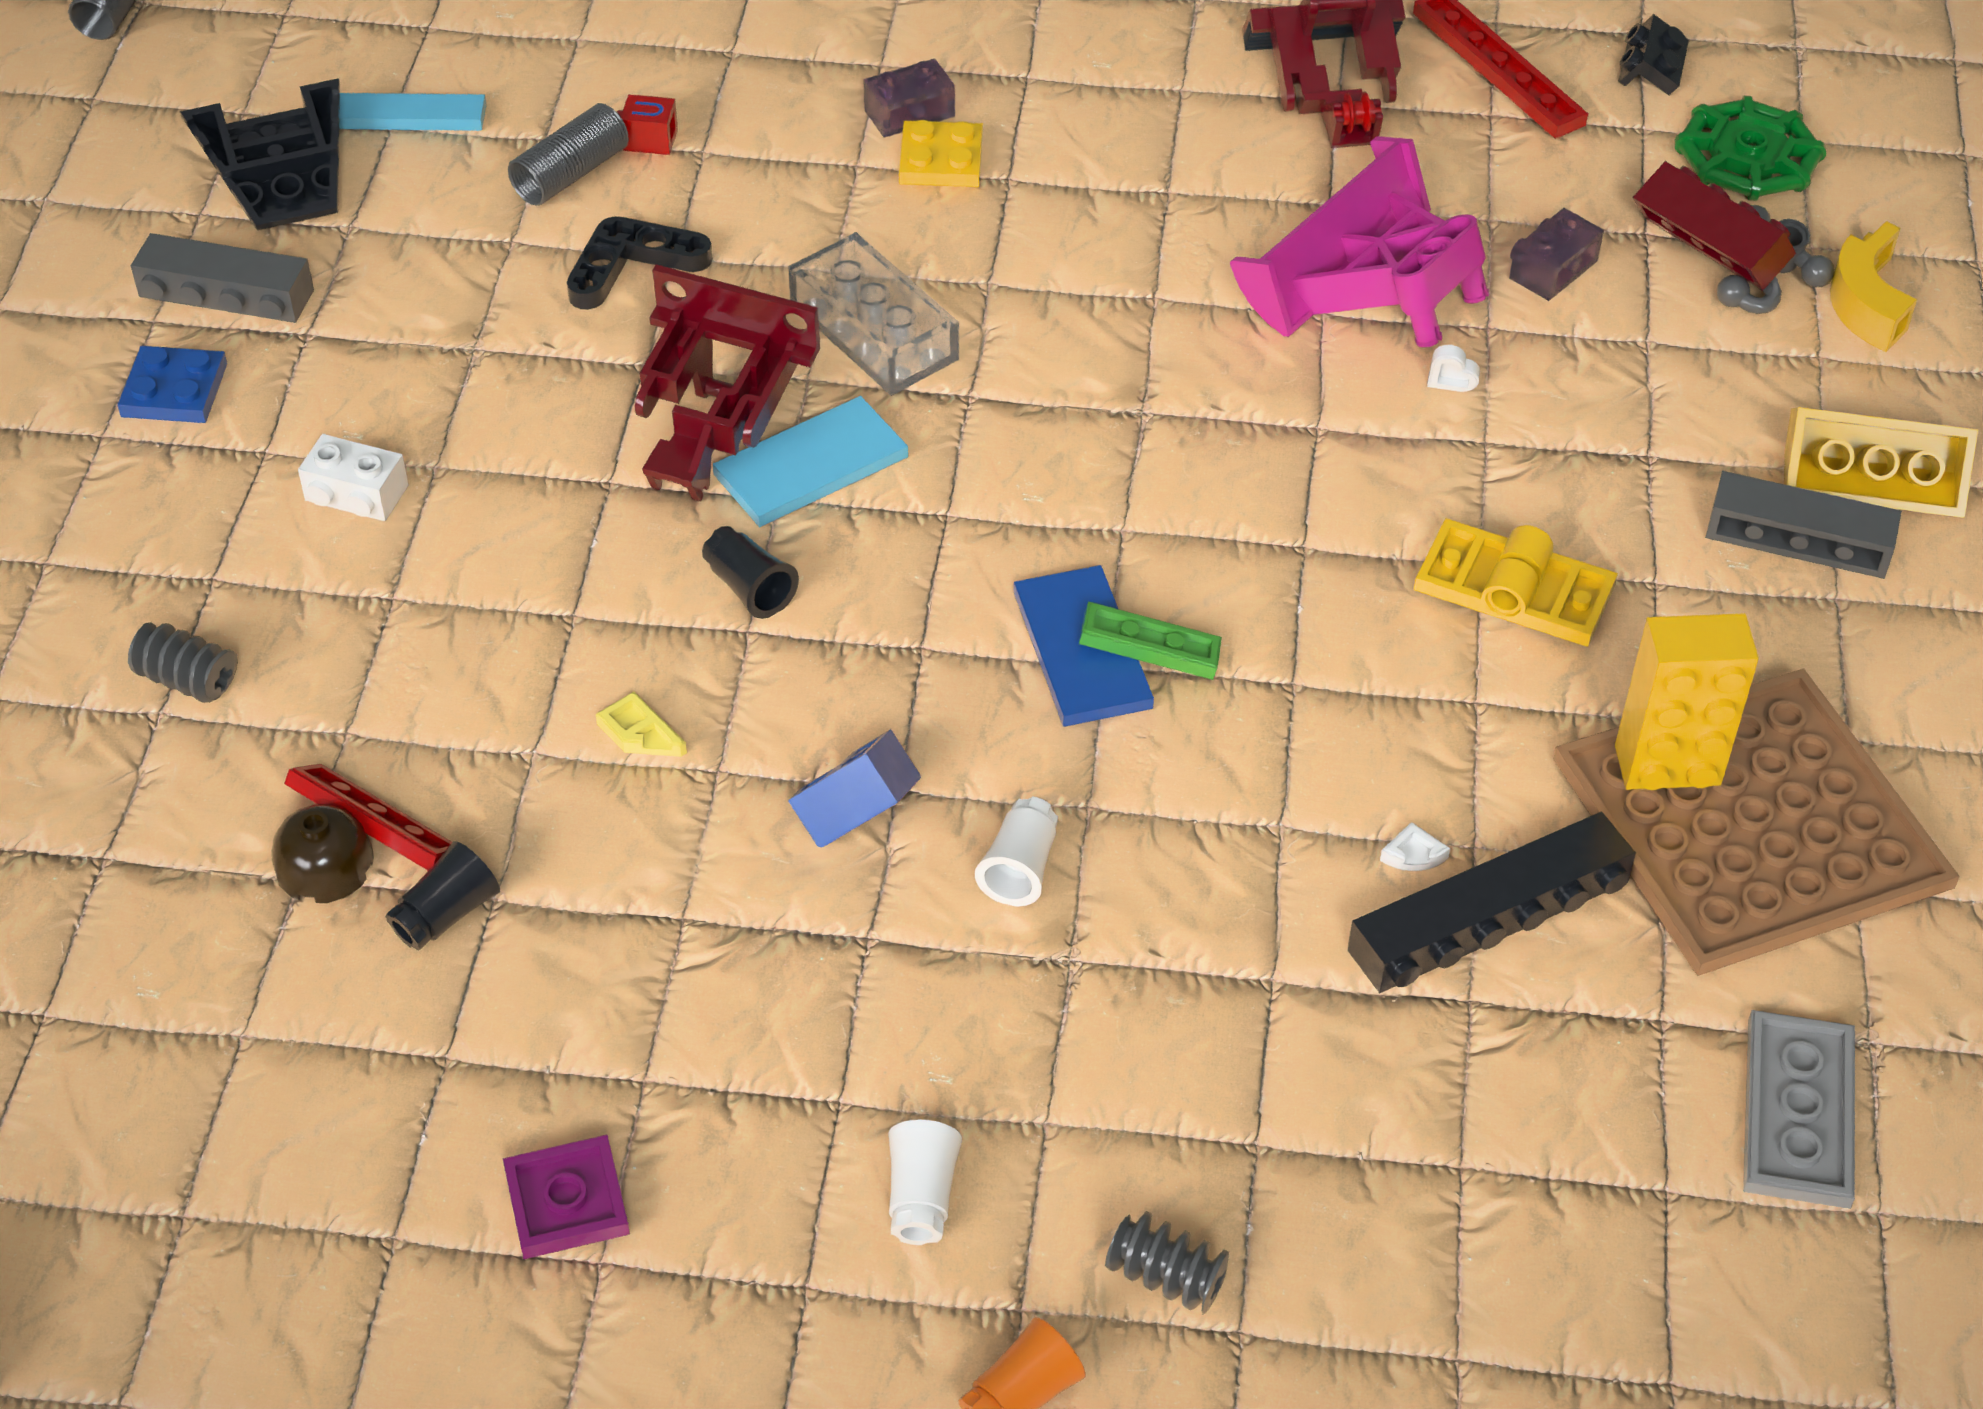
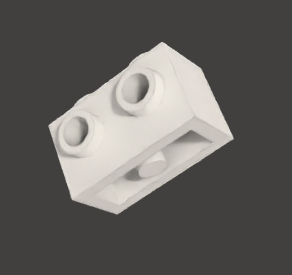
M326 434L320 436L298 468L305 501L381 521L387 520L409 486L403 454Z

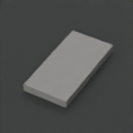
M1751 1010L1748 1019L1743 1192L1851 1209L1855 1199V1025Z

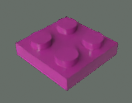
M608 1135L502 1158L523 1260L630 1235Z

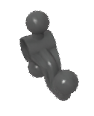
M1751 205L1757 210L1761 218L1768 222L1771 220L1770 214L1764 207ZM1794 219L1779 221L1789 230L1791 235L1788 239L1796 252L1795 256L1779 273H1789L1798 266L1801 268L1802 279L1807 285L1823 287L1829 284L1834 277V264L1825 256H1812L1805 251L1810 239L1808 228L1803 223ZM1729 275L1723 278L1717 286V297L1723 305L1727 307H1740L1749 313H1768L1774 310L1781 301L1782 291L1776 277L1763 290L1765 295L1761 298L1751 295L1749 283L1745 278L1738 275Z

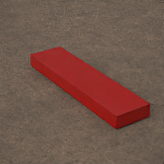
M321 763L294 767L288 770L284 782L286 786L316 804H331L345 809L362 824L366 834L427 871L433 867L452 843V841Z

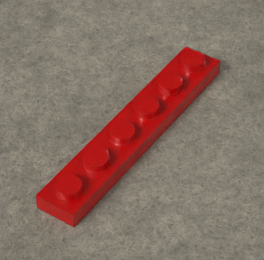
M1458 0L1414 1L1413 14L1553 138L1556 139L1586 126L1588 112Z

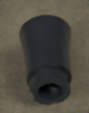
M723 526L716 529L712 536L704 542L702 557L710 564L711 570L739 597L752 616L759 619L769 618L783 610L793 599L799 584V575L796 568L767 552L746 534L736 532L730 526Z
M453 841L433 867L398 899V904L385 917L395 931V934L410 948L413 947L419 951L430 940H436L473 909L499 894L500 886L491 870L471 849L460 842Z

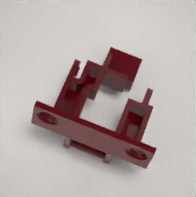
M656 264L652 269L656 307L649 320L650 325L665 329L639 373L641 388L635 401V414L648 418L659 399L679 404L691 379H693L696 396L707 398L710 395L716 397L708 413L675 404L672 410L674 434L670 441L659 440L642 470L651 488L660 490L662 488V479L681 484L682 487L688 489L693 500L702 501L703 489L708 490L710 486L713 451L718 450L736 455L739 451L741 440L745 446L756 447L797 365L811 368L820 350L818 307ZM671 281L679 284L685 290L686 296L677 297L667 290L665 282ZM791 313L800 316L806 322L807 328L798 329L793 327L787 321L786 314ZM713 340L752 350L734 384L713 379Z

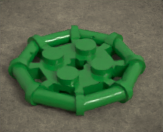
M1743 96L1742 100L1712 106L1706 104L1696 106L1691 112V119L1684 131L1678 134L1674 141L1675 150L1679 154L1684 155L1702 183L1705 185L1714 183L1722 188L1746 195L1748 200L1758 201L1760 196L1790 190L1802 192L1810 186L1811 175L1818 163L1826 157L1825 144L1814 137L1803 122V115L1797 110L1788 112L1753 101L1752 96ZM1739 116L1738 119L1729 121V118ZM1707 127L1712 129L1711 133L1702 132V130ZM1708 150L1712 155L1711 159L1707 161L1701 151ZM1791 156L1801 157L1800 164L1791 160ZM1724 170H1728V171H1731V172H1734V173H1737V174L1746 176V177H1748V179H1747V178H1744V177H1741V176H1738V175H1735V174H1732V173H1729V172H1726V171H1724ZM1779 173L1781 175L1772 178L1773 174Z

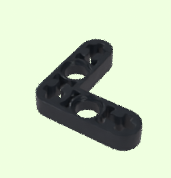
M614 216L606 218L596 227L567 279L569 301L574 307L585 310L594 309L602 305L627 260L652 265L657 264L687 272L702 271L712 263L710 238L699 232ZM653 241L664 243L658 247L645 246L646 243ZM601 259L611 261L609 264L602 266L592 264V262ZM589 280L593 281V286H590Z

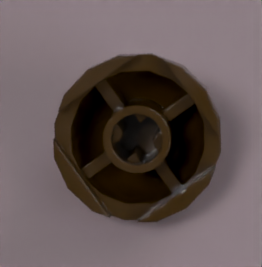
M314 804L301 808L288 816L274 835L271 849L272 863L279 886L292 898L300 900L299 895L314 897L316 903H330L340 900L361 888L367 879L365 873L369 869L370 864L373 865L374 859L368 836L362 824L345 809L331 804Z

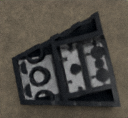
M339 78L300 86L303 108L226 124L220 103L180 111L182 119L256 230L338 213Z

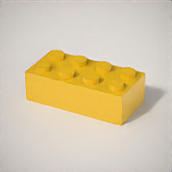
M1746 613L1646 618L1615 742L1626 790H1658L1661 788L1677 787L1705 788L1722 785L1759 660Z

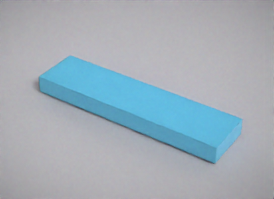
M340 93L339 129L481 131L486 111L485 94Z

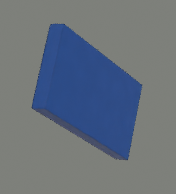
M1101 565L1014 582L1016 601L1063 727L1153 709L1154 697L1139 660L1079 644L1088 601L1118 609Z

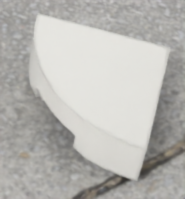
M1411 822L1381 850L1380 861L1401 870L1422 871L1444 863L1449 857L1450 848Z

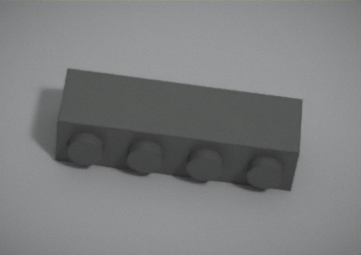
M154 233L149 234L130 265L139 297L292 323L297 322L314 291L307 258Z
M1722 471L1705 538L1885 579L1895 550L1902 511Z

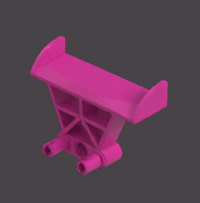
M1377 136L1370 142L1376 159L1263 257L1256 259L1237 256L1230 262L1238 286L1250 305L1266 323L1283 336L1289 337L1315 314L1400 304L1401 310L1410 316L1416 345L1419 347H1430L1438 344V340L1443 338L1435 308L1458 284L1461 286L1462 298L1465 303H1478L1485 300V296H1489V289L1487 288L1482 269L1486 255L1477 218L1467 214L1454 216L1445 221L1430 213L1431 208L1413 139Z

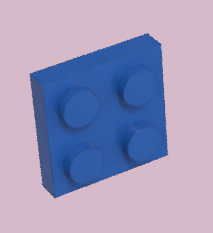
M140 346L118 402L120 416L123 418L206 423L227 367L225 352Z

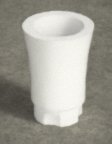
M1034 796L1029 799H1018L1013 804L1011 811L1006 814L992 846L975 870V879L979 888L991 899L1012 906H1026L1034 903L1040 897L1044 870L1056 835L1055 828L1058 821V815L1052 811L1050 803Z
M931 1120L904 1121L894 1125L888 1133L891 1155V1195L889 1215L892 1218L891 1235L898 1237L900 1242L910 1245L921 1246L926 1243H937L942 1239L944 1222L948 1218L952 1179L962 1144V1136L955 1128L941 1122Z

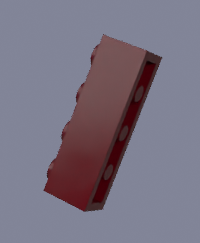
M1664 161L1632 197L1646 220L1734 274L1745 278L1747 282L1762 291L1796 254L1788 239L1791 234L1782 223L1775 219H1771L1769 222L1760 217L1757 210L1745 201L1737 204L1730 199L1729 195L1720 186L1711 183L1709 186L1705 185L1686 166L1678 169Z

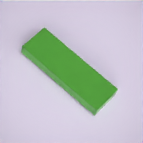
M1088 601L1079 644L1213 680L1218 668L1222 637Z

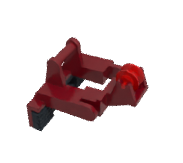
M1302 0L1299 5L1249 10L1242 29L1245 51L1273 49L1284 111L1294 110L1296 92L1299 114H1322L1331 148L1371 145L1370 142L1380 135L1383 122V113L1380 107L1381 99H1370L1368 93L1363 92L1362 89L1330 91L1326 65L1316 64L1312 40L1354 37L1361 79L1380 78L1385 102L1394 103L1397 98L1396 77L1401 69L1396 36L1406 18L1403 0Z

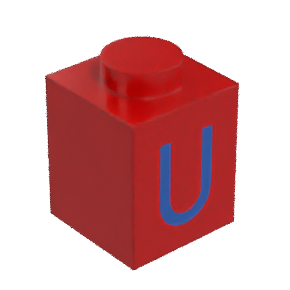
M628 94L623 110L617 111L628 130L629 141L623 151L670 155L678 131L675 98Z

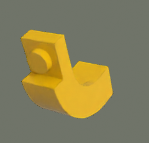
M1888 221L1882 224L1874 233L1868 232L1862 240L1851 234L1849 235L1840 250L1830 286L1832 306L1844 325L1862 340L1884 352H1887L1908 331L1917 299L1890 286L1878 275V272L1892 259L1901 229Z

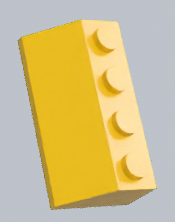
M1801 407L1791 408L1784 451V484L1891 509L1965 518L1978 430Z

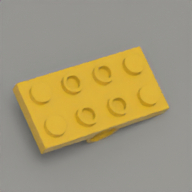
M1445 518L1415 578L1414 590L1588 647L1613 592L1618 573L1553 553L1554 545L1552 539L1546 532L1535 526H1518L1513 529L1509 538Z

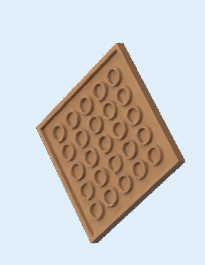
M1804 668L1751 685L1721 786L1626 790L1615 748L1619 727L1559 745L1555 748L1554 761L1589 814L1592 816L1602 811L1636 852L1630 875L1697 976L1955 889L1960 877Z

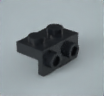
M1653 14L1643 24L1637 23L1628 32L1625 38L1627 43L1626 51L1619 63L1622 68L1618 82L1626 86L1640 74L1663 92L1670 95L1680 85L1689 39L1677 27L1668 25Z

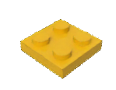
M926 120L904 121L899 165V184L979 187L983 123H968L964 121L931 122Z

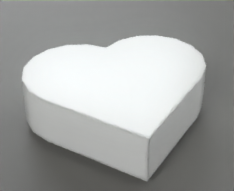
M1454 345L1439 346L1435 349L1432 356L1427 387L1459 392L1473 390L1479 383L1480 367L1473 360L1466 359V354L1460 347Z

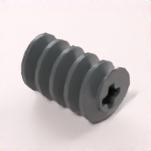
M152 622L144 623L135 634L128 651V664L131 671L136 675L147 677L155 683H162L169 689L178 690L183 695L192 696L203 703H210L218 699L227 690L234 678L238 664L237 654L233 650H222L216 643L206 644V641L200 636H193L191 638L187 631H176L168 623L161 624L158 627Z
M1146 1211L1136 1223L1131 1221L1130 1214L1126 1216L1112 1239L1106 1256L1105 1267L1114 1272L1124 1265V1276L1127 1279L1135 1281L1143 1275V1285L1148 1290H1156L1163 1284V1296L1171 1301L1182 1294V1305L1186 1309L1193 1310L1202 1303V1315L1205 1314L1213 1304L1225 1279L1229 1252L1223 1250L1211 1261L1208 1259L1210 1246L1208 1241L1204 1240L1194 1251L1188 1249L1190 1232L1185 1230L1173 1242L1169 1240L1170 1222L1165 1221L1153 1232L1150 1230L1152 1219L1150 1212Z

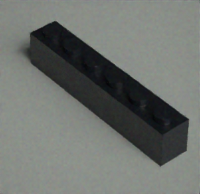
M1601 811L1352 920L1347 950L1379 994L1396 986H1408L1420 975L1438 967L1448 968L1469 953L1481 948L1484 950L1493 948L1507 936L1521 930H1533L1540 926L1545 919L1563 911L1573 912L1592 898L1604 893L1613 894L1621 890L1630 879L1636 852Z

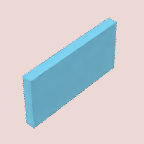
M859 396L759 442L754 448L748 447L739 451L736 455L728 456L713 463V475L752 520L761 527L907 458L908 445L866 400Z

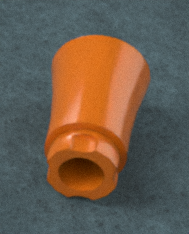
M1034 1317L1002 1356L972 1383L973 1388L966 1392L958 1400V1403L962 1409H1039L1056 1395L1084 1379L1086 1376L1085 1369L1075 1351L1062 1335L1046 1321Z

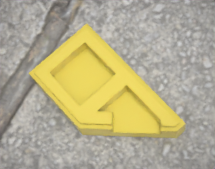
M635 692L630 693L596 714L597 725L625 753L682 757L687 753L686 742Z

